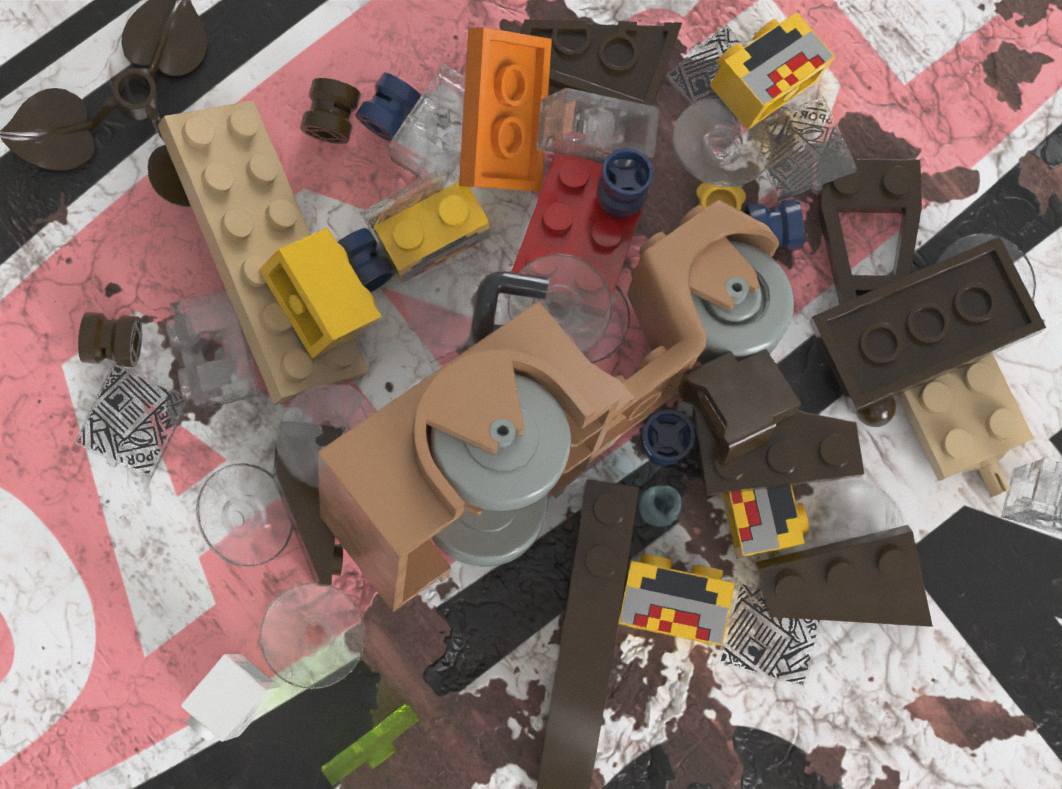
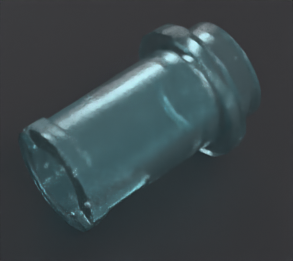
M670 486L652 487L643 494L640 500L639 509L641 516L647 523L656 527L670 525L677 519L680 513L681 498L679 493ZM656 497L664 498L668 502V513L663 515L662 512L655 508L654 499Z

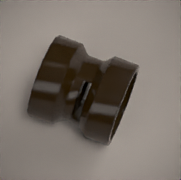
M315 78L312 80L309 91L312 104L310 110L303 114L300 129L306 135L321 141L346 144L349 142L353 128L349 121L351 112L358 108L361 93L357 88L339 80Z
M86 312L82 317L78 335L80 361L82 363L99 364L104 359L114 360L118 366L135 367L139 361L143 333L140 317L122 315L118 319L108 320L103 313Z

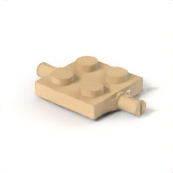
M993 354L897 395L938 481L961 471L979 470L990 493V497L1011 489L999 466L998 460L1002 459L1010 449L1034 439Z

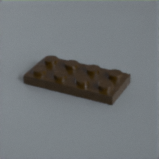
M1000 236L814 315L809 321L853 414L1042 333L1047 328Z

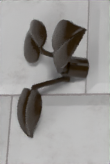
M148 0L128 19L122 33L121 42L124 56L130 63L136 66L148 67V69L130 68L119 73L113 83L114 96L106 98V104L93 119L87 121V107L76 94L61 88L45 89L30 96L20 106L8 124L0 130L2 142L19 158L36 167L50 171L73 170L84 165L95 153V142L89 130L99 127L108 115L117 108L124 116L133 120L148 118L163 140L158 128L161 119L159 113L155 110L158 97L153 77L156 76L158 70L170 77L185 76L199 67L207 51L206 31L191 0ZM166 145L156 148L149 157L147 167L149 181L153 189L164 200L172 204L191 207Z

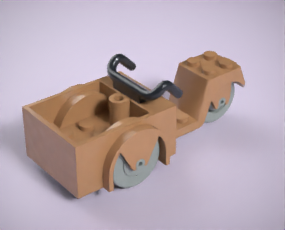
M718 200L706 209L703 205H698L690 210L679 222V227L667 236L663 232H659L647 240L639 250L641 256L638 265L631 272L632 281L627 296L652 352L640 362L639 368L641 370L627 380L623 375L614 378L592 364L539 301L506 324H494L499 294L503 293L545 300L548 278L507 271L494 272L487 275L479 283L476 291L467 350L318 451L320 518L392 612H395L438 579L442 582L450 576L451 566L433 545L430 538L445 554L468 565L491 567L515 560L535 543L543 528L548 511V493L550 492L555 499L564 493L567 485L592 468L599 454L612 446L623 434L679 395L678 388L683 373L691 370L696 361L704 364L729 351L732 352L738 362L764 349H767L769 354H771L788 329L794 309V297L789 279L781 266L772 258L779 246L777 237L764 223Z

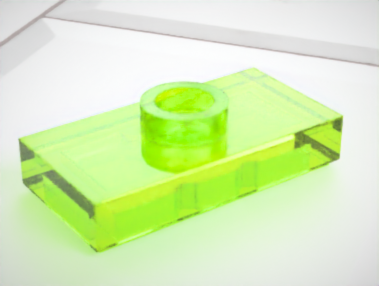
M404 704L325 764L322 773L330 784L334 786L364 762L367 763L371 770L397 751L391 741L422 719V717L412 704Z

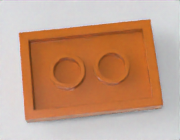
M468 27L459 186L542 191L552 39L486 27Z

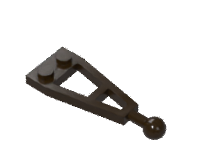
M822 158L817 163V166L822 164L817 169V172L825 167V169L817 174V178L829 170L828 173L817 180L818 214L839 305L857 298V295H864L911 274L922 210L920 159L845 158L843 163L852 166L853 169L840 164L842 158H831L833 163L830 164L834 165L836 169L840 165L842 167L834 178L827 181L825 180L836 171ZM846 168L843 174L839 176L842 170ZM838 212L902 213L892 276L852 275ZM894 397L857 412L856 415L867 426H884L895 415Z

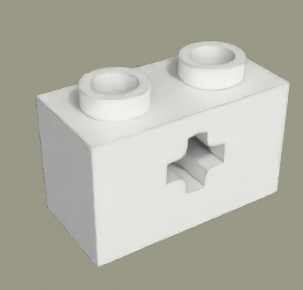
M224 654L181 704V707L191 715L186 722L196 733L209 742L215 737L223 742L240 736L281 687L244 655Z

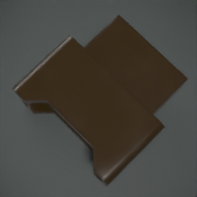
M767 349L739 362L732 352L729 351L683 373L678 388L682 400L700 408L720 442L716 455L722 464L769 442L776 429V423L796 414L801 404Z

